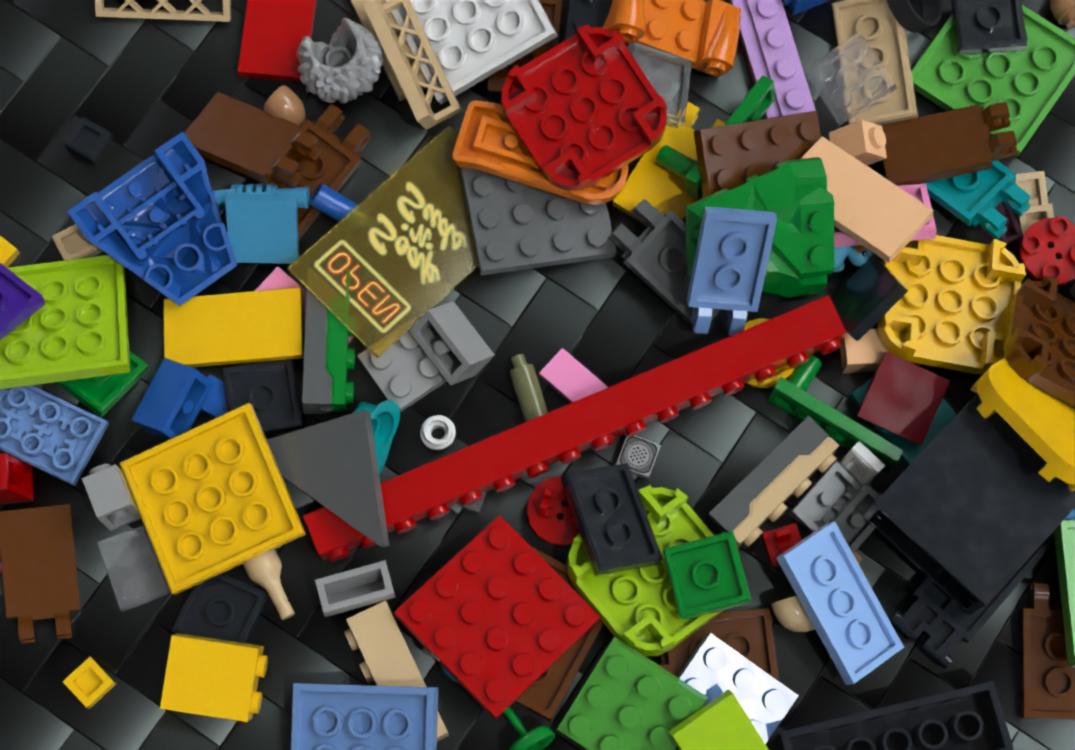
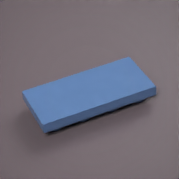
M33 385L0 389V451L75 486L109 423Z

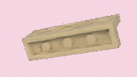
M95 0L96 17L230 22L231 0H222L223 12L209 11L201 3L202 0H189L192 4L185 11L176 10L167 0H157L159 3L152 9H143L135 0H125L119 8H104V0ZM129 4L133 9L125 7ZM161 6H163L166 10H158V9H159ZM195 7H197L200 11H192V10H193Z
M369 0L364 3L365 11L417 122L427 130L461 112L462 109L411 1L390 0L381 5L377 0ZM404 5L408 13L403 27L392 24L387 15ZM411 23L413 24L415 30L410 29ZM395 30L401 32L399 38ZM407 34L419 37L421 41L417 55L406 53L403 49ZM425 51L429 59L423 58ZM408 59L414 61L413 66H411ZM421 63L433 66L435 70L430 84L420 82L416 77ZM438 81H440L443 88L437 87ZM422 88L428 90L426 96H425V94H424ZM434 92L446 95L451 106L436 114L433 113L430 106Z

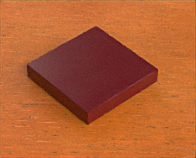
M886 351L879 361L855 417L918 446H922L950 381Z

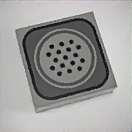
M636 435L626 437L616 465L628 463L631 474L648 480L661 445Z

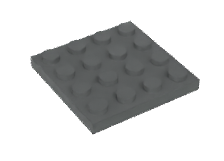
M459 167L480 276L615 257L617 253L615 244L608 238L612 233L606 203L599 205L584 204L480 170Z

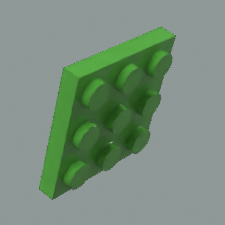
M614 637L557 730L588 750H675L677 745L668 731L701 709L708 696Z

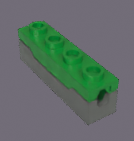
M307 269L302 392L304 414L335 413L346 415V403H353L354 382H347L348 370H354L355 349L348 348V338L356 334V315H349L350 270H346V296L344 300L313 269Z

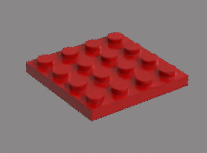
M500 515L394 612V616L495 720L601 618Z

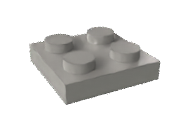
M416 317L357 355L358 360L386 400L395 401L399 405L400 412L447 382L409 332L418 322Z

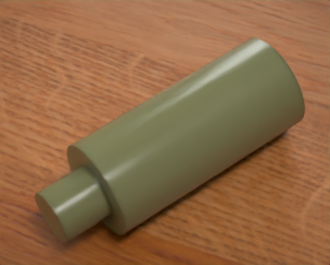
M524 354L513 356L511 361L514 369L510 370L509 374L524 421L528 422L547 414L548 410L534 365L527 364Z

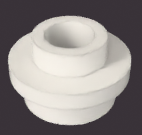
M434 415L424 421L421 426L420 435L423 443L428 448L440 451L452 445L455 440L456 430L449 418L442 415ZM434 429H443L445 435L441 439L433 438L431 434Z

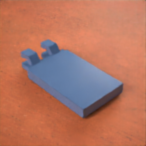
M704 207L687 295L688 307H693L691 322L694 324V333L708 334L713 309L727 310L725 324L729 326L728 335H735L744 331L747 311L758 312L777 223L775 212Z

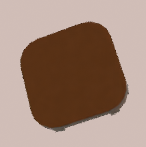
M1045 276L1042 281H1031L1028 278L1009 304L1003 342L1004 356L1009 366L1021 378L1075 407V302L1057 293L1058 280L1049 276Z

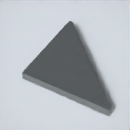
M366 410L358 411L267 439L279 471L284 478L377 545L382 547L389 546L370 412Z

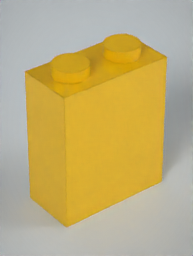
M181 633L171 635L160 709L243 722L250 721L253 718V713L259 714L261 708L262 692H258L257 687L259 677L264 678L267 670L268 656L263 655L264 646Z

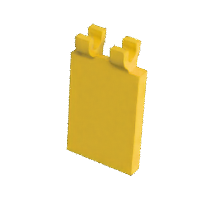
M688 102L676 124L667 120L666 130L661 141L650 151L643 154L625 182L623 189L614 199V207L636 219L630 212L638 203L645 199L660 213L663 211L667 214L669 211H672L684 221L686 217L685 206L692 204L695 198L687 194L685 178L657 164L656 158L661 148L668 145L691 159L698 160L693 132L695 130L691 127L698 118L699 107ZM717 119L712 128L724 126L725 123Z

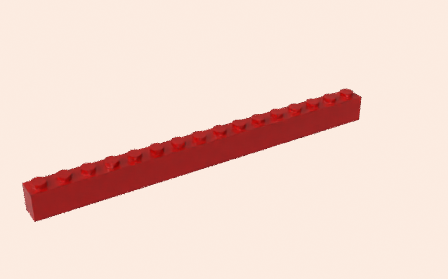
M829 295L382 482L381 490L387 532L390 533L396 530L397 534H402L410 531L417 526L416 522L429 516L430 520H435L447 515L450 512L449 508L458 502H462L463 506L474 504L483 498L481 493L485 491L488 492L495 489L496 492H502L513 487L516 484L515 480L526 475L529 478L538 477L549 470L547 467L559 461H561L562 465L571 463L581 457L580 452L592 447L595 451L604 449L614 443L613 438L625 433L627 437L635 436L647 429L646 424L659 420L660 423L668 422L678 417V411L691 406L695 410L712 402L711 397L724 392L725 396H729L742 390L744 383L755 378L757 382L770 379L777 374L776 370L788 365L790 369L796 368L809 361L808 356L819 351L822 355L834 352L841 347L840 343L843 342L847 332ZM326 507L303 516L318 555L323 561L329 559L330 562L341 560L350 555V549L363 545L364 548L377 545Z

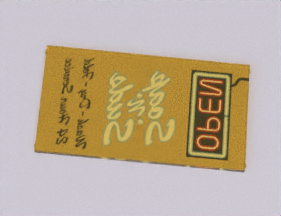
M450 126L445 128L288 267L290 273L377 358L411 329L427 310L437 305L478 267L459 167L454 162L452 156L459 134Z

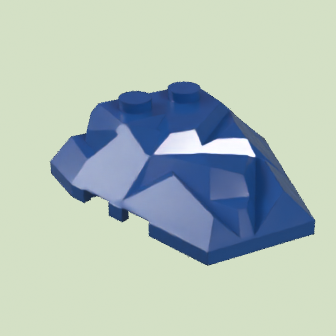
M183 131L156 149L154 155L99 193L95 191L67 211L90 243L139 276L143 281L178 306L190 300L237 266L225 225L222 222L217 207V200L210 185L204 159Z

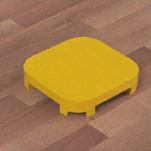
M936 235V239L909 241L890 263L883 260V263L908 291L877 322L878 335L881 342L890 353L908 362L972 374H984L991 365L1005 358L1003 342L1009 304L1013 296L1020 289L1022 280L1026 276L1024 263L1019 264L1016 257L1004 248L1007 243L997 239H993L990 245Z
M1006 358L994 363L971 388L972 391L978 393L982 401L976 409L985 419L997 412L1047 462L1038 473L1048 482L1057 477L1069 484L1070 491H1075V407L1021 378L1009 366Z

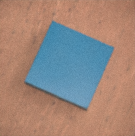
M227 194L225 199L227 235L236 263L298 264L297 195Z

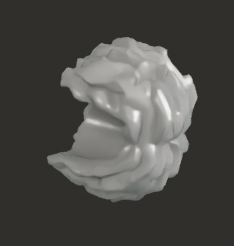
M348 18L342 19L341 25L332 34L329 44L313 42L310 36H304L296 54L300 64L298 67V72L301 74L300 80L302 84L306 85V91L317 94L322 101L329 103L337 100L340 103H347L348 100H355L358 95H363V92H371L373 90L372 85L379 80L380 67L383 65L382 58L384 56L378 38L375 39L367 28Z

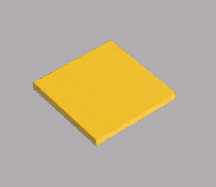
M250 403L120 462L170 591L174 595L306 535L254 408Z

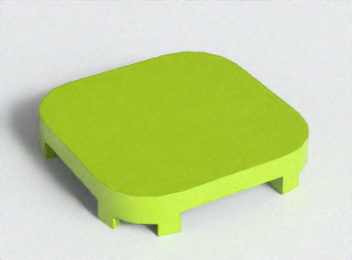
M650 484L639 489L638 493L663 558L658 565L595 576L580 533L573 540L567 559L568 577L574 588L601 617V621L617 639L645 657L659 656L672 650L722 612L718 611L681 621L663 549L714 536V534L686 503L688 496L678 488L676 491L664 487L652 488Z

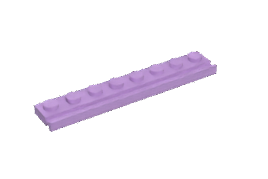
M729 0L731 5L742 9L739 36L754 85L762 75L774 81L775 101L765 112L764 118L816 111L782 0Z

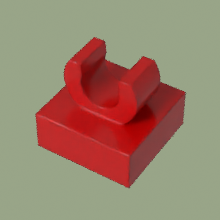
M796 523L761 534L771 569L780 567L776 557L802 541Z

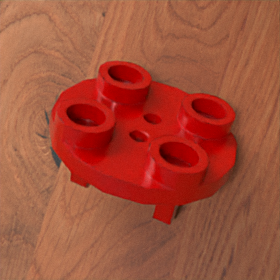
M1064 216L1037 221L1023 234L1019 244L1020 260L1024 263L1025 270L1035 280L1042 281L1045 276H1049L1058 280V285H1063L1075 279V225Z
M563 475L547 478L535 487L529 497L527 515L530 528L539 538L552 545L568 546L573 544V540L580 532L561 481ZM566 501L568 506L563 507L561 503ZM561 514L563 519L558 520L557 515Z

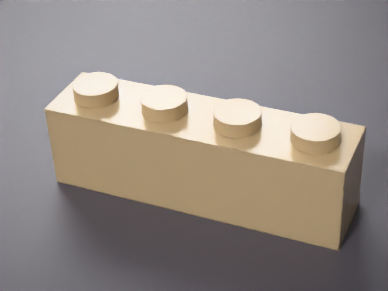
M386 600L346 619L350 628L344 631L345 636L353 651L358 648L361 650L365 661L360 663L359 666L368 684L375 681L377 686L426 687ZM439 712L437 741L449 736Z

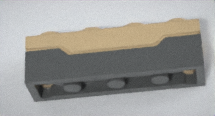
M808 416L708 514L706 521L720 534L733 531L737 548L743 543L749 547L763 533L759 527L768 518L775 522L786 511L788 507L784 502L792 494L799 498L812 485L809 478L817 470L823 474L837 460L833 454L839 445Z

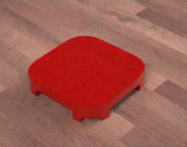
M589 24L577 28V34L519 68L516 65L507 73V79L502 87V108L510 125L545 178L552 185L567 191H580L593 186L650 151L661 141L667 123V106L663 96L658 95L624 44V38L616 30L610 31L603 27H590Z

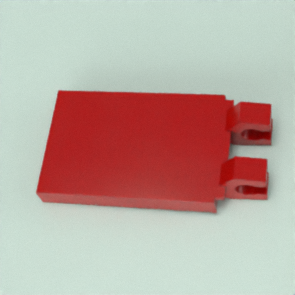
M247 0L238 65L239 76L301 82V74L298 72L300 64L296 54L304 36H310L312 39L317 0Z

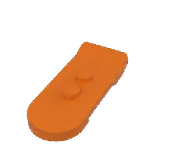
M477 100L471 101L467 107L452 154L454 162L461 168L480 170L589 205L604 204L613 200L623 189L628 177L627 164L593 186L580 191H567L552 185L542 174L510 125L502 105Z

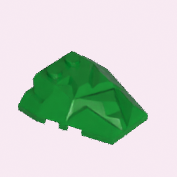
M813 157L783 161L775 165V170L760 177L755 174L746 178V183L731 190L724 188L685 206L687 275L691 277L705 206L775 212L777 223L762 292L788 298L822 294L827 284V274H832L834 271L833 195L827 191V175L822 159Z

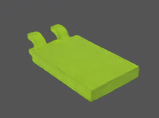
M729 689L668 731L679 750H769L736 696Z

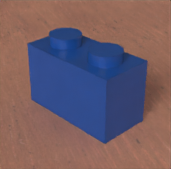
M164 358L131 420L148 433L162 439L170 440L190 430L214 383L195 368Z

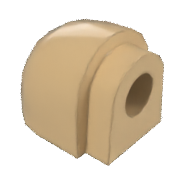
M797 596L771 604L778 622L785 629L793 632L815 630Z

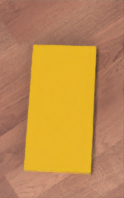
M298 287L194 296L181 306H178L170 299H164V358L189 367L304 358L303 290Z

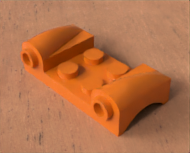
M613 0L603 28L610 31L616 30L624 38L625 43L719 78L734 67L742 9L721 0H708L707 2L703 0Z

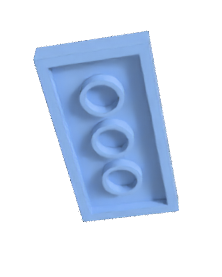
M835 521L825 524L776 557L846 685L855 684L904 648Z

